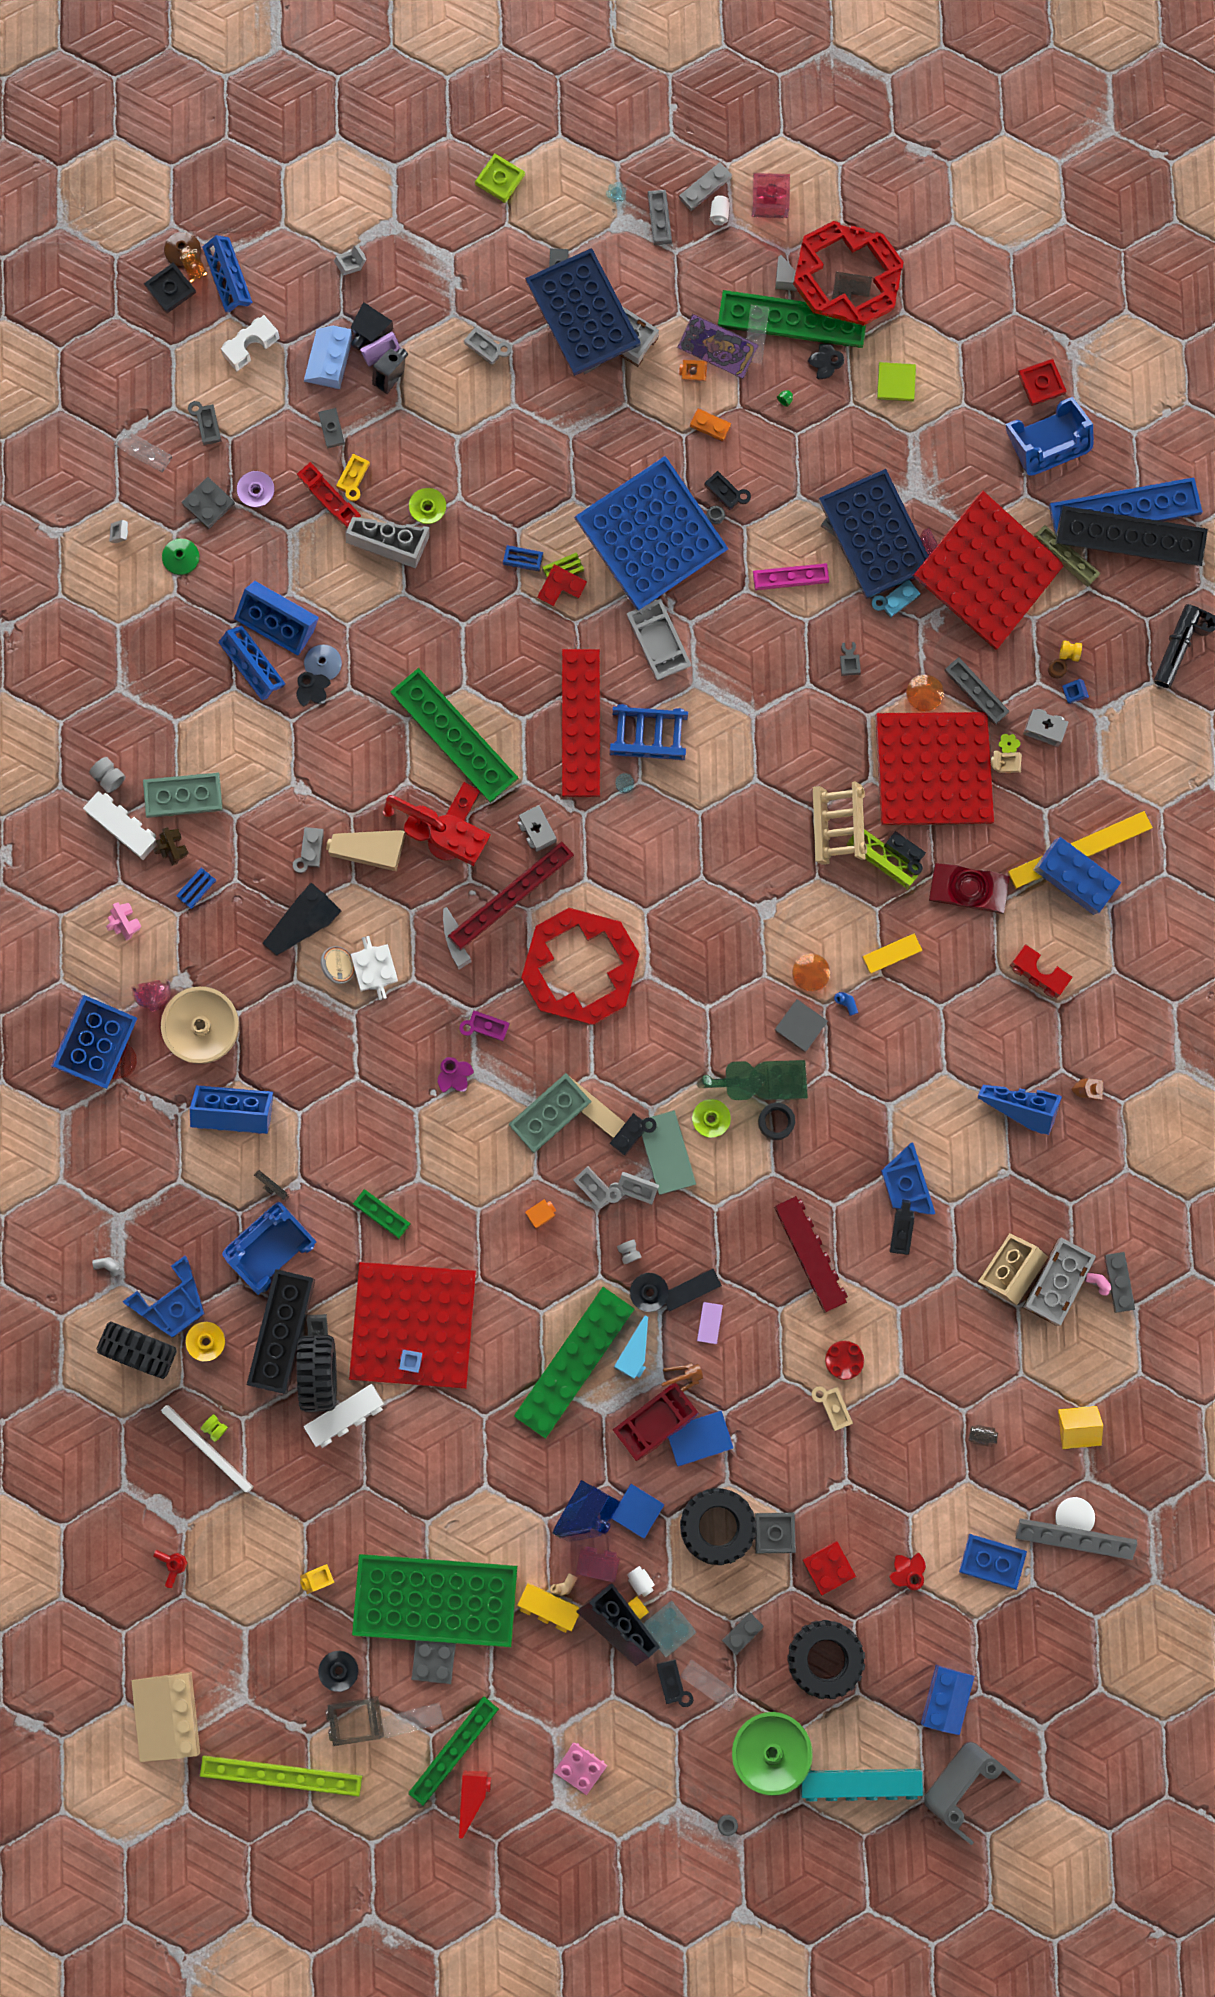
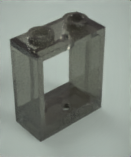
M379 1696L335 1702L327 1705L326 1719L330 1721L331 1728L328 1734L333 1746L378 1740L384 1737ZM367 1705L371 1734L340 1739L336 1709Z

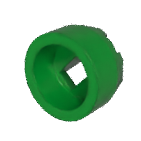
M783 390L777 396V399L783 406L788 407L793 401V394L789 390Z

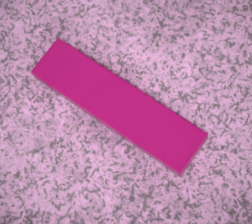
M827 563L755 570L753 571L755 590L825 584L829 583Z

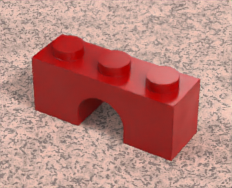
M1025 944L1010 964L1013 972L1019 976L1024 975L1027 977L1030 984L1044 989V993L1047 996L1058 998L1073 977L1058 966L1051 974L1040 973L1037 969V961L1041 954Z

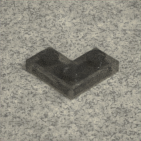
M836 271L832 300L844 293L849 300L851 299V294L869 297L872 277Z

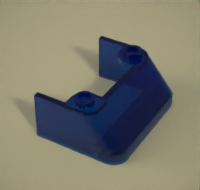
M581 1480L552 1534L568 1542L600 1537L602 1534L606 1535L611 1527L609 1522L620 1501Z

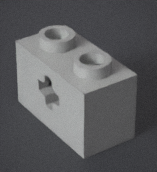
M1033 709L1029 715L1023 735L1059 747L1069 722L1065 721V718L1061 716H1051L1042 709Z
M539 805L519 815L520 821L517 823L521 831L527 833L528 838L526 840L531 849L534 848L538 852L557 842V838ZM534 826H536L537 829L539 828L538 833L536 831H533Z

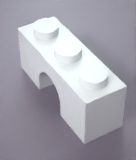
M265 315L261 318L258 317L253 320L248 328L240 330L235 338L223 344L221 348L222 354L236 371H239L251 361L250 355L246 350L247 346L256 342L267 349L280 339L278 330Z

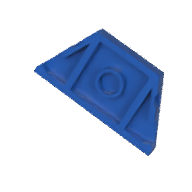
M912 1142L881 1170L892 1208L901 1209L902 1199L911 1202L910 1211L934 1215L936 1213L914 1143Z

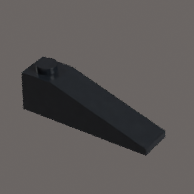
M310 883L262 944L278 956L305 938H309L317 931L329 926L342 910L313 883Z

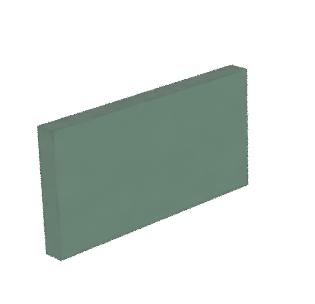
M219 773L143 780L146 818L223 811Z
M565 1073L508 1125L530 1150L535 1153L592 1101Z
M675 1110L649 1117L656 1121L657 1128L652 1133L644 1132L642 1139L655 1184L659 1185L658 1194L662 1195L696 1185ZM650 1121L646 1123V1128L648 1129L652 1128Z

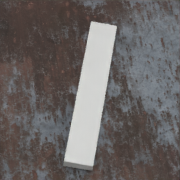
M166 1405L161 1410L171 1422L244 1492H249L253 1488L232 1465L169 1405Z

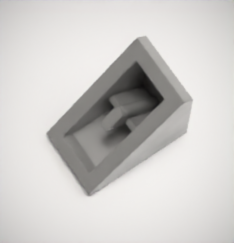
M782 255L778 257L775 289L797 291L793 285L796 271Z

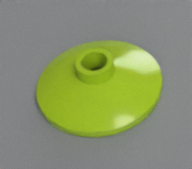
M423 488L412 495L409 501V510L416 521L422 524H433L444 516L446 501L444 496L436 489ZM430 506L431 510L426 511L425 507Z
M707 1099L695 1107L692 1122L699 1134L714 1138L727 1131L731 1122V1115L724 1103L715 1099ZM713 1116L715 1121L710 1123L707 1118Z

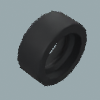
M771 1103L759 1115V1129L769 1139L782 1140L793 1131L795 1115L787 1105ZM774 1110L782 1111L788 1118L787 1128L779 1133L770 1131L765 1122L766 1116Z

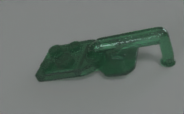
M805 1060L765 1061L755 1067H752L746 1061L731 1062L725 1070L726 1078L712 1079L711 1076L704 1075L697 1081L698 1088H726L727 1095L733 1100H748L753 1095L762 1100L808 1098Z

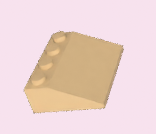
M192 1672L131 1680L140 1762L198 1756L200 1754Z

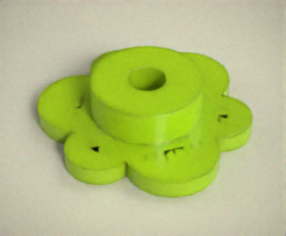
M1003 734L998 746L1002 748V753H1014L1020 746V741L1016 739L1014 734Z

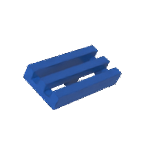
M507 545L503 565L540 572L543 552ZM509 551L536 556L538 559L509 554ZM508 558H509V559H514V560H519V561H524V562L535 563V564H537V565L528 564V563H523V562H518V561H513V560H508Z
M201 867L176 897L192 909L216 882V879ZM203 874L204 876L199 880V882L191 889V891L185 897H183L184 894ZM208 878L210 881L189 903L188 900Z

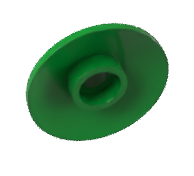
M187 539L172 540L163 549V564L173 574H188L199 563V551L196 545ZM178 552L183 553L181 557L176 556Z

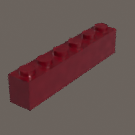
M797 1196L776 1205L774 1209L823 1312L826 1313L847 1303V1293L843 1287L840 1288L837 1282L839 1280L835 1269L831 1270L829 1266L831 1260L827 1252L823 1253L820 1247L822 1241L819 1235H815L812 1230L814 1224L811 1218L806 1217L803 1211L806 1209L801 1199L798 1200Z

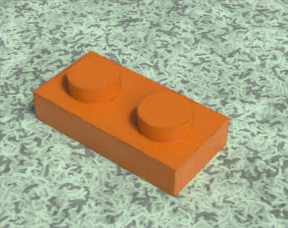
M698 408L690 423V427L723 442L731 427V423Z

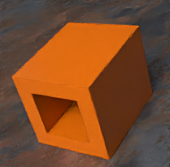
M544 1199L525 1211V1214L534 1228L538 1229L555 1217L553 1212L556 1209L551 1201L546 1202Z

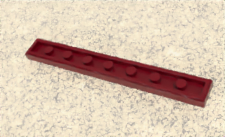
M561 841L447 936L448 939L461 951L571 860L574 854Z

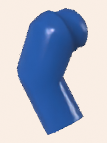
M844 992L835 994V1002L846 1006L850 1016L859 1013L853 996Z

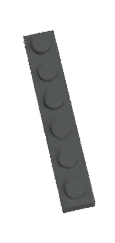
M1021 1518L1015 1533L1016 1539L1133 1560L1137 1547L1136 1539Z

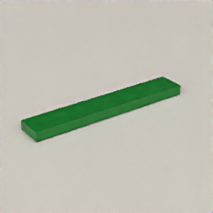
M483 1696L408 1794L424 1806L499 1708Z

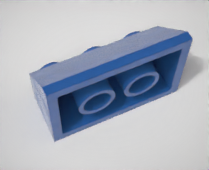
M935 1665L921 1724L942 1732L960 1735L975 1676Z

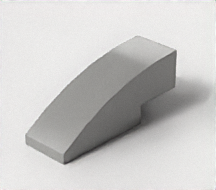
M446 907L443 909L444 933L452 959L459 970L471 963V958L464 948L459 951L447 937L459 925Z

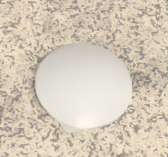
M1077 1497L1067 1498L1058 1506L1055 1522L1056 1525L1091 1531L1095 1522V1513L1092 1506L1084 1499Z

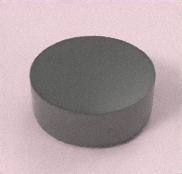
M726 1814L719 1818L718 1829L720 1833L725 1836H731L736 1833L738 1823L734 1816Z

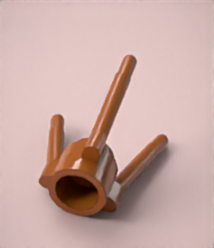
M690 1363L683 1366L663 1368V1372L685 1371L684 1375L663 1382L661 1386L664 1387L686 1379L690 1383L681 1388L684 1392L690 1387L699 1384V1380L703 1379L699 1364L693 1365Z

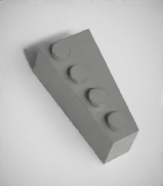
M352 517L346 531V543L413 568L417 567L429 539V527H413L410 524H406V526L397 525L394 522L388 521L387 523L377 522V520Z

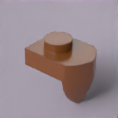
M1082 1079L1075 1083L1071 1089L1078 1097L1103 1100V1081Z

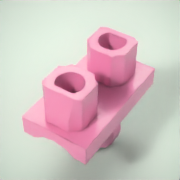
M119 903L113 904V908L110 910L112 915L108 917L110 923L106 928L108 931L114 929L116 934L122 932L125 939L129 940L134 933L140 930L141 925L137 919L128 921L126 916L133 913L129 903L119 905Z

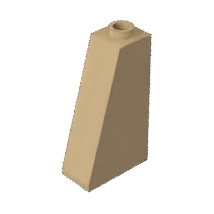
M404 831L333 834L332 839H328L326 850H329V855L332 857L396 872L406 835Z

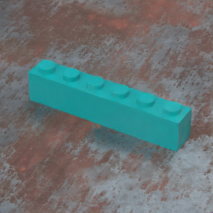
M811 1770L800 1785V1794L802 1798L809 1802L818 1801V1798H826V1801H838V1797H846V1801H857L858 1797H866V1800L870 1801L878 1800V1797H886V1800H898V1796H906L907 1800H917L918 1796H923L922 1770Z

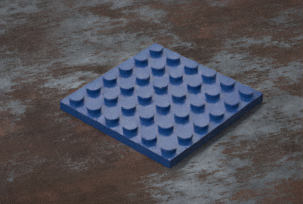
M666 456L574 517L638 611L728 550V547Z

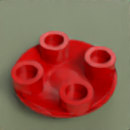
M839 1341L828 1349L825 1356V1364L831 1375L841 1380H849L856 1377L862 1371L864 1355L857 1344L850 1341Z

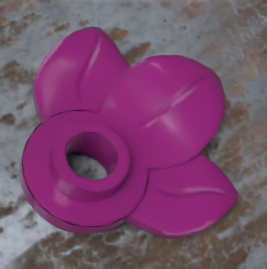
M453 1057L445 1058L440 1065L442 1072L437 1078L440 1090L446 1092L452 1086L457 1091L465 1092L468 1086L466 1076L474 1073L472 1066L464 1061L458 1062ZM448 1064L454 1065L452 1070H448L446 1067Z

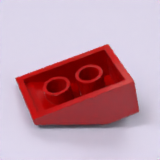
M463 1771L459 1823L460 1839H463L486 1797V1793L491 1790V1777H488V1772Z

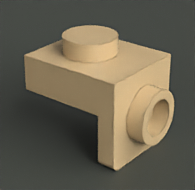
M994 751L991 765L998 773H1021L1022 754L1020 752L1000 753L999 751Z

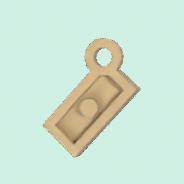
M819 1386L812 1390L813 1400L823 1403L834 1431L853 1424L838 1387L826 1391L825 1388ZM817 1391H822V1398L816 1397Z

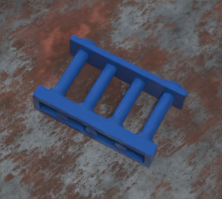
M619 704L617 707L613 706L612 715H618L616 741L610 743V755L685 760L686 748H682L680 743L682 720L688 719V711H684L681 708L673 710L629 708L624 704ZM626 716L637 717L636 737L633 745L624 742ZM644 717L656 718L654 744L652 746H647L643 743ZM663 719H674L673 745L671 747H663L662 745Z

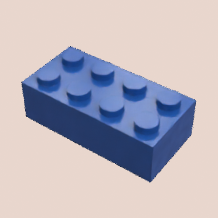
M1062 837L1053 841L1033 869L1093 915L1101 912L1121 884L1118 879Z

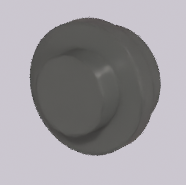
M712 506L708 509L706 516L711 524L716 525L723 522L725 512L719 506Z

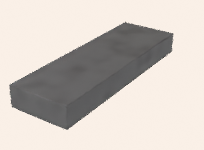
M666 190L648 191L653 245L672 244Z

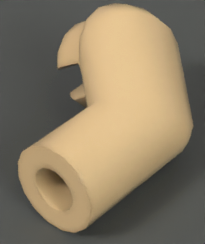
M569 1573L564 1583L553 1584L550 1587L551 1594L556 1597L570 1594L577 1577Z

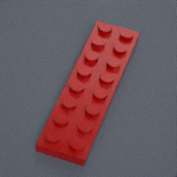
M562 649V797H600V649Z

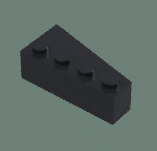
M610 1583L596 1593L576 1611L635 1666L648 1659L660 1648L613 1583Z

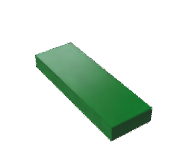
M365 1189L353 1203L355 1207L398 1239L402 1237L411 1225L410 1222Z

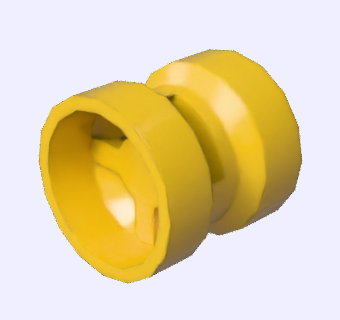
M1063 640L1059 659L1066 660L1070 658L1072 661L1079 662L1082 643L1071 644L1069 641Z

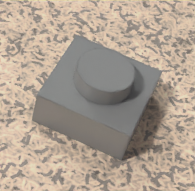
M120 520L111 523L109 542L116 544L127 540V521Z

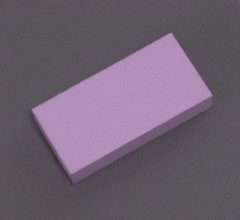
M390 332L360 349L366 364L370 367L389 349L398 351L400 346L394 333Z
M703 1302L697 1341L717 1344L723 1305Z

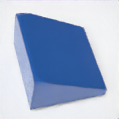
M1081 679L1062 686L1068 704L1089 698L1085 683Z

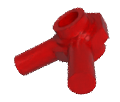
M156 1550L153 1557L165 1562L168 1571H170L165 1586L172 1588L177 1574L185 1571L187 1560L185 1556L179 1553L169 1556Z

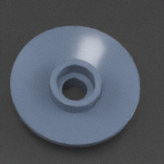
M317 645L306 654L304 667L306 672H310L313 675L322 674L331 680L339 674L342 660L335 648L329 645ZM324 658L326 662L321 664L319 660Z

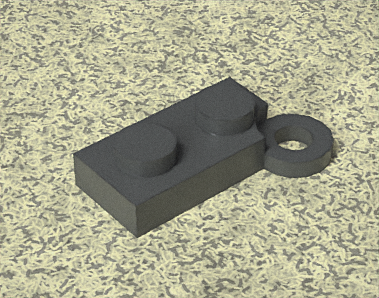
M198 401L191 402L188 405V411L192 416H197L203 445L222 442L214 404L202 407V404ZM194 406L199 407L198 411L195 412L192 410V408Z

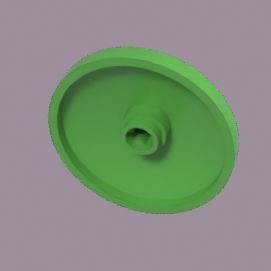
M766 1712L752 1717L739 1729L733 1742L732 1760L739 1778L745 1785L763 1795L779 1796L793 1791L806 1779L812 1765L813 1749L807 1732L795 1719L778 1712Z

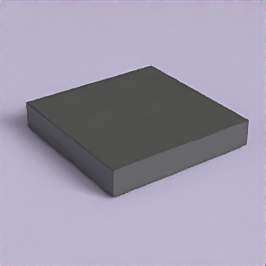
M796 999L774 1031L806 1053L828 1021Z
M755 1513L757 1526L755 1530L756 1554L796 1553L795 1513Z

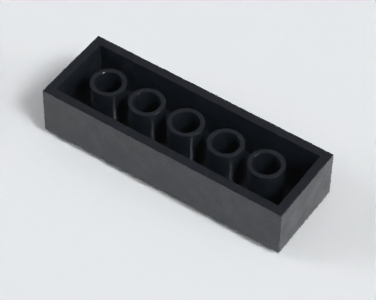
M275 1269L246 1385L282 1394L288 1393L297 1357L298 1341L302 1337L316 1279Z

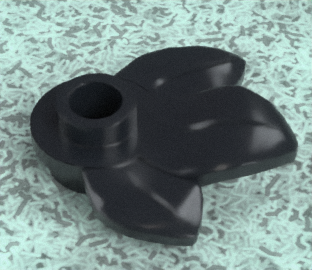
M820 344L819 352L812 354L808 359V363L818 368L817 379H826L833 375L835 369L842 367L844 356L841 352L835 351L832 345ZM834 357H837V358H838L837 361L832 362V359H833Z
M310 672L300 674L297 680L299 688L296 692L299 703L303 707L310 700L317 704H325L327 696L324 688L331 684L330 680L322 674L313 675ZM306 679L310 680L308 685L304 684Z

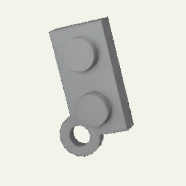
M476 327L464 340L465 345L491 365L500 356L508 357L511 354L509 343L502 342L497 344ZM506 347L508 350L507 352H502L501 348Z
M304 827L301 858H297L293 862V868L296 872L304 873L308 867L320 868L324 829ZM299 862L304 863V867L301 869L297 867Z
M589 1166L574 1179L575 1183L599 1208L607 1201L616 1203L621 1199V1191L616 1187L609 1189ZM613 1191L617 1193L615 1199L610 1196V1193Z
M622 1172L619 1183H612L609 1189L616 1187L621 1191L622 1195L625 1194L652 1204L659 1185ZM613 1191L610 1193V1196L616 1198L617 1193Z

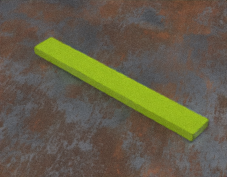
M204 1755L200 1771V1777L357 1797L360 1796L363 1776Z

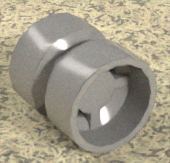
M104 757L93 765L89 774L97 782L101 781L100 785L107 793H111L124 782L126 776L118 768L114 769V764L108 757Z

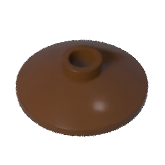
M179 232L168 238L164 246V253L170 263L174 262L177 267H188L199 259L201 246L194 235L187 232ZM181 245L185 246L183 249L178 248Z

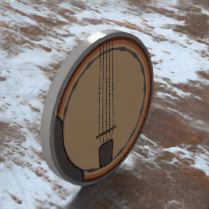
M333 946L322 954L321 968L330 981L343 984L352 979L355 970L351 954L342 947Z

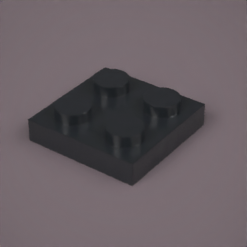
M174 262L144 283L146 289L166 314L196 293L194 287Z

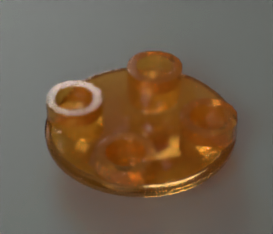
M919 675L908 684L906 695L909 703L920 712H926L937 708L941 704L944 697V689L940 681L935 677Z
M817 954L801 956L796 960L792 969L794 983L806 991L821 990L830 978L829 964L823 957Z

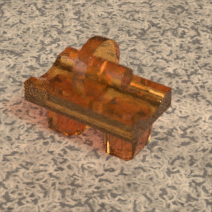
M188 246L180 250V259L190 282L194 281L195 278L201 279L203 275L207 274L196 248L192 250Z

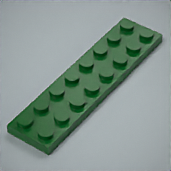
M727 290L722 292L718 327L863 348L866 325L863 326L813 313L807 303L803 301Z
M419 667L390 691L391 695L489 803L494 801L518 780V776Z
M602 1287L514 1417L546 1439L635 1308L605 1287Z

